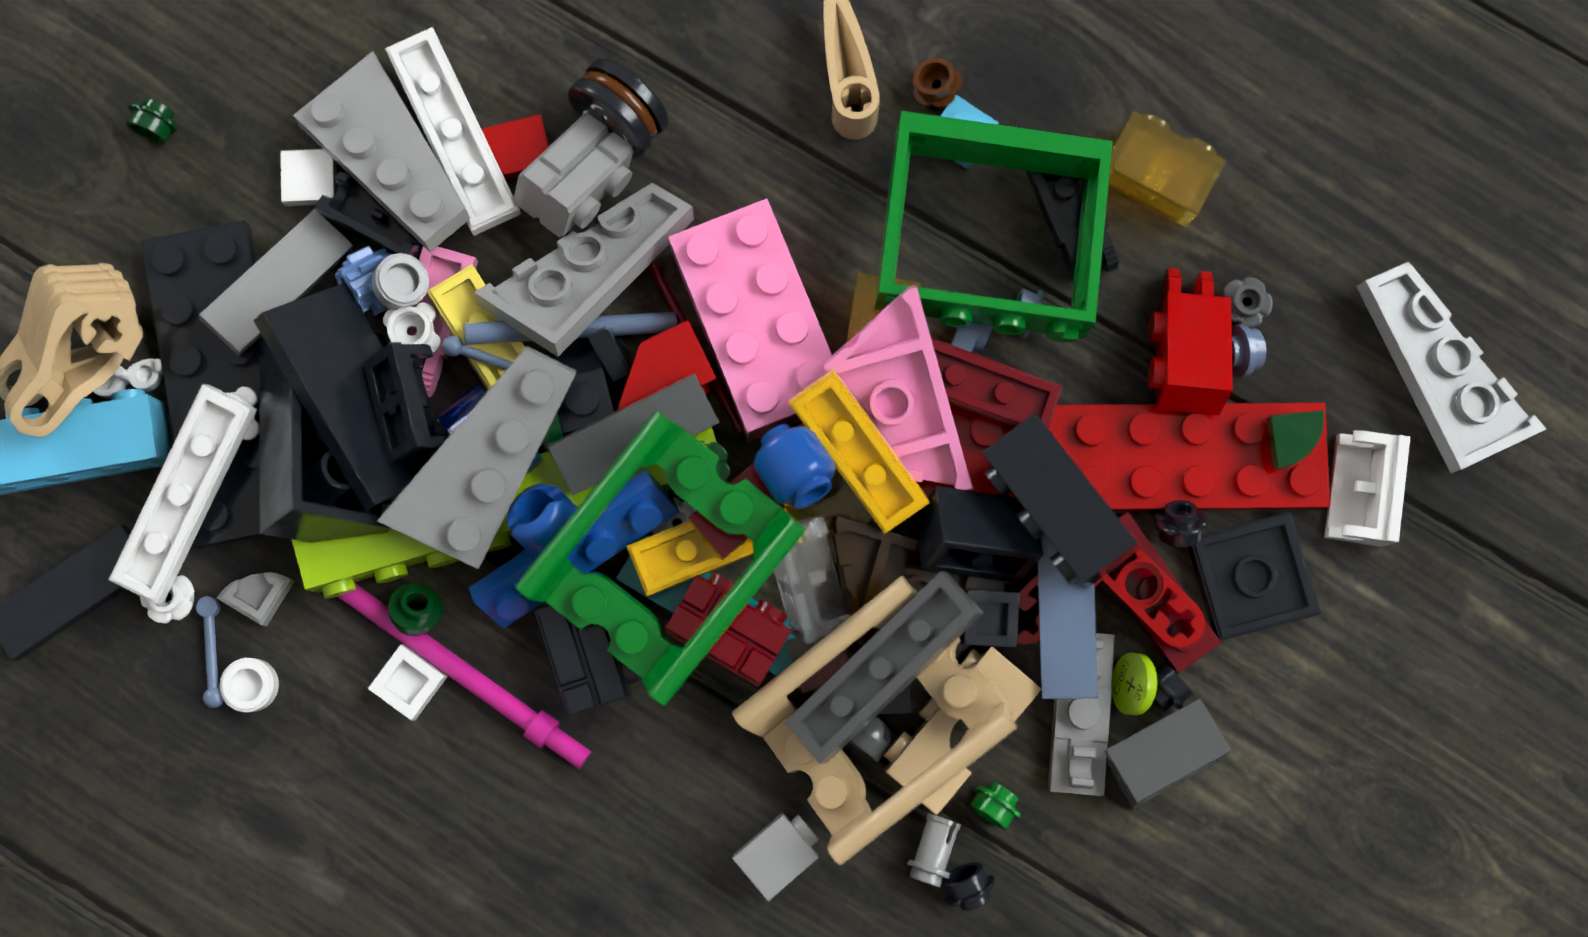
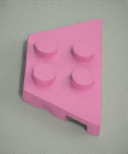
M909 286L824 363L826 373L834 368L915 481L922 482L923 479L954 485L955 489H971L972 484L917 286Z

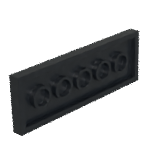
M245 220L141 240L174 442L202 385H211L224 393L236 392L240 387L253 389L258 397L257 403L254 405V408L257 409L255 420L260 424L259 338L238 356L199 320V314L256 263L250 225ZM260 431L255 438L242 440L192 543L193 548L202 549L266 536L260 534Z

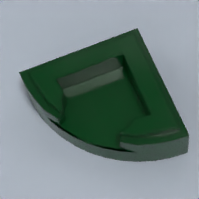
M1324 410L1271 415L1266 418L1273 471L1299 462L1314 449L1323 431Z

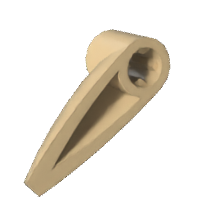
M824 0L825 51L833 99L832 123L835 130L841 136L848 139H862L874 131L878 120L879 90L862 31L849 0ZM858 104L863 111L852 112L851 107H848V105Z

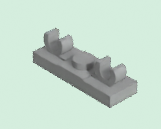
M1096 633L1098 698L1054 699L1048 791L1104 796L1107 760L1105 751L1109 737L1115 638L1113 634Z

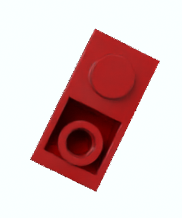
M688 319L640 342L617 410L692 373L696 374L705 394L711 392L708 382L716 379V375Z

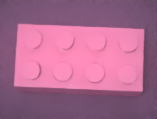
M766 198L669 236L671 253L748 442L764 436L768 431L779 425H792L801 421L789 405V399L826 374L824 363L832 354L768 199Z

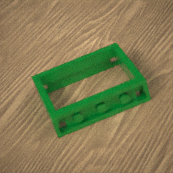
M901 111L895 134L874 309L883 310L909 287L907 285L895 284L910 155L913 154L1084 179L1071 309L917 287L925 317L939 318L941 324L949 327L964 328L975 323L993 326L995 332L1005 335H1020L1025 333V331L1046 333L1048 339L1056 342L1068 343L1075 342L1078 338L1085 339L1096 323L1113 141Z

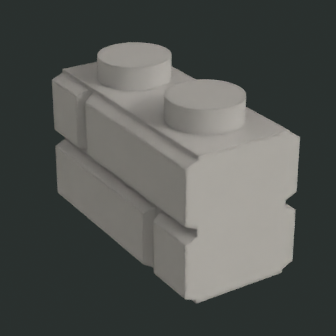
M590 113L584 114L519 174L513 199L517 206L533 218L538 217L540 223L558 237H563L575 225L583 229L598 213L601 206L599 201L607 193L616 197L630 181L632 171L628 168L634 152L632 145L615 132H608L607 126Z

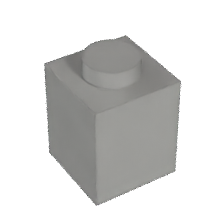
M782 812L734 853L732 859L767 901H769L819 858L817 852L812 847L819 839L799 815L790 821Z

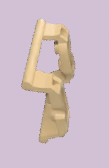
M903 576L899 577L732 712L734 719L742 728L764 738L788 773H795L801 770L810 776L813 782V790L807 800L832 834L827 849L831 857L839 865L850 859L1017 728L1011 718L1013 714L1012 709L982 667L975 666L971 669H965L958 664L955 650L961 641L959 637L917 678L943 712L950 717L962 719L969 729L955 748L873 812H871L869 804L865 800L866 787L862 776L845 752L841 749L828 763L819 764L785 722L798 709L786 696L872 627L882 629L919 593Z

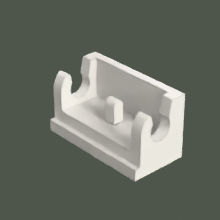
M1354 430L1353 435H1336L1330 483V507L1327 509L1324 538L1379 547L1399 542L1410 446L1409 436H1396Z

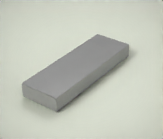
M314 209L199 314V320L240 356L262 336L253 321L264 311L301 299L352 251L353 244Z

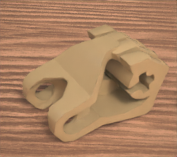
M107 263L68 266L48 264L39 267L33 274L18 333L0 356V397L5 401L6 415L19 433L43 437L55 431L81 399L105 384L119 368L123 359L125 358L130 361L143 337V331L138 323L135 309L136 302L129 283L124 280L120 271L114 270L113 265ZM73 327L86 345L91 342L92 346L71 350ZM22 369L14 387L7 384L9 375L16 370ZM45 396L49 404L43 415L36 419L25 418L22 415L25 406H32Z

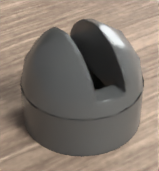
M875 717L849 744L873 762L878 763L889 747L891 732L880 718Z

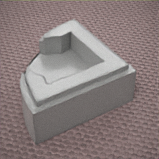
M272 572L251 574L231 582L221 591L217 599L260 625L267 626L295 580Z

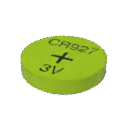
M1127 653L1118 660L1114 668L1111 684L1112 697L1117 709L1123 714L1141 715L1149 709L1154 701L1157 691V674L1152 661L1144 654Z

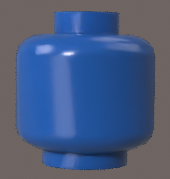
M783 424L771 429L762 437V447L755 456L754 468L772 498L778 504L794 505L796 509H802L816 503L828 494L832 489L830 481L834 476L836 465L813 430L804 426L790 428L789 425Z

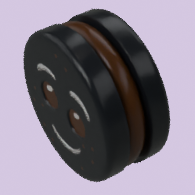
M605 58L596 59L586 69L585 74L577 79L568 90L569 102L577 116L580 118L582 115L590 113L607 126L608 132H615L632 145L634 151L632 157L642 156L650 147L651 140L657 134H661L668 126L667 112L656 94L637 75L615 61Z

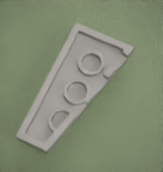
M651 183L598 216L599 223L578 234L573 231L558 240V248L536 262L529 258L512 269L514 276L496 287L488 283L475 291L477 305L558 357L670 244L668 237L682 232L694 220L693 207Z

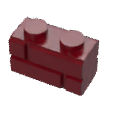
M715 572L711 574L708 580L697 574L664 632L686 644L732 588L734 583ZM761 599L755 608L747 604L706 654V657L759 687L792 629L783 625L788 615Z

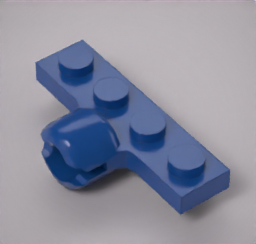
M645 469L626 483L568 555L571 564L585 573L592 571L625 549L626 546L634 543L679 513L674 498ZM548 484L533 485L523 490L514 499L509 507L506 522L508 528L512 530L511 536L525 549L469 587L473 603L503 629L544 603L528 599L515 588V585L579 507L556 486Z

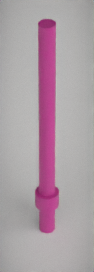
M356 583V591L338 597L525 730L523 737L540 749L546 745L578 769L589 758L592 751L559 729L560 722L545 711L541 710L537 713L426 633L420 636H409L398 631L388 616V606Z

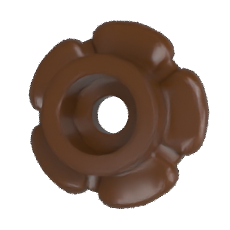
M931 58L922 62L915 70L912 84L915 87L913 91L914 98L923 106L932 104L937 108H941L951 104L955 99V93L959 92L962 88L961 74L958 71H954L953 66L941 58ZM937 83L942 84L941 87L937 89L932 87L934 84Z

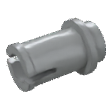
M927 814V822L915 859H909L907 865L912 866L909 877L940 888L942 879L949 878L950 873L945 872L961 825L936 815Z

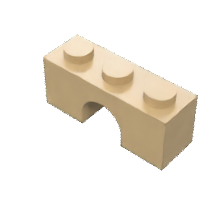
M992 646L985 648L981 654L973 648L959 663L965 669H971L975 666L982 667L1012 709L1013 714L1011 718L1014 722L1042 690ZM932 697L918 713L925 721L912 736L903 731L883 755L890 761L883 771L902 787H905L951 751L950 734L954 725L960 719L948 716L939 708ZM965 768L921 803L937 815L972 772Z

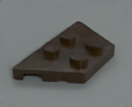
M840 516L832 517L831 529L847 619L899 577L903 576L914 589L920 592L939 573L922 570L918 540L889 531L884 534L879 528ZM949 574L961 589L1013 592L1015 589L1020 590L1028 578L1027 574L1020 583ZM872 627L861 637L871 639L880 629ZM959 643L955 650L956 660H958L971 645Z

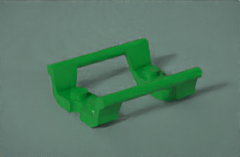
M656 410L515 585V588L530 600L548 603L580 630L590 624L603 626L610 636V646L607 651L640 676L649 695L665 706L807 530L789 512L747 478L738 483H728L722 480L717 472V462L720 456L678 423ZM657 464L666 471L668 484L679 497L719 529L729 534H744L753 541V562L683 648L674 646L662 635L659 620L655 615L610 578L601 573H585L571 564L568 559V555L639 467Z

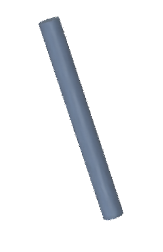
M675 312L598 316L577 338H588L589 334L605 326L612 328L613 336L658 334L676 325L677 317ZM503 321L464 323L463 325L465 345L532 341Z

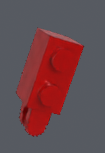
M1167 268L1163 279L1162 306L1160 311H1152L1149 320L1148 340L1151 343H1156V357H1152L1150 361L1148 387L1156 389L1157 410L1219 416L1233 391L1231 298L1214 296L1212 272L1199 271L1195 279L1194 294L1181 293L1182 278L1180 276V269Z

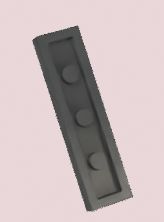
M940 571L785 723L819 764L828 763L964 633L983 612L947 572Z

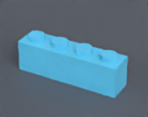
M142 389L117 391L112 393L111 401L94 404L91 399L83 398L55 431L43 437L19 433L5 413L6 419L0 420V495L163 466L171 451L165 403L145 394V390ZM24 408L22 411V415L29 419H36L45 413H40L37 408Z

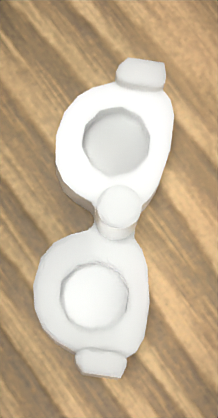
M151 358L141 360L131 365L127 370L119 366L106 383L93 392L102 398L112 399V393L125 390L129 383L136 389H142L145 392L152 391L160 385L162 380L161 360Z

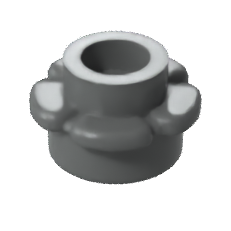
M1247 277L1243 281L1233 280L1224 288L1222 296L1231 298L1232 324H1245L1249 328L1260 325L1263 321L1262 318L1271 313L1273 307L1272 296L1265 292V285L1260 280L1252 277ZM1243 298H1249L1251 306H1244L1242 303Z

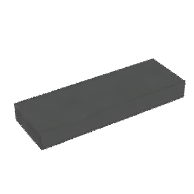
M692 373L548 444V448L572 495L600 481L656 410L678 423L692 435H696L718 424L719 421L696 374Z

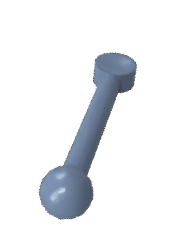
M448 336L442 342V349L448 356L455 357L461 354L503 370H507L513 363L507 359L464 345L457 336Z
M205 596L200 598L196 604V610L203 617L208 689L203 694V701L207 707L217 708L224 702L218 683L214 619L220 611V603L213 597Z

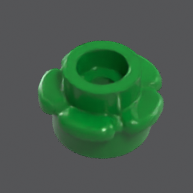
M991 781L988 788L977 786L974 789L977 794L969 806L991 824L1006 830L1013 818L1017 820L1021 818L1020 812L1014 807L1019 800L1018 797L1005 787Z

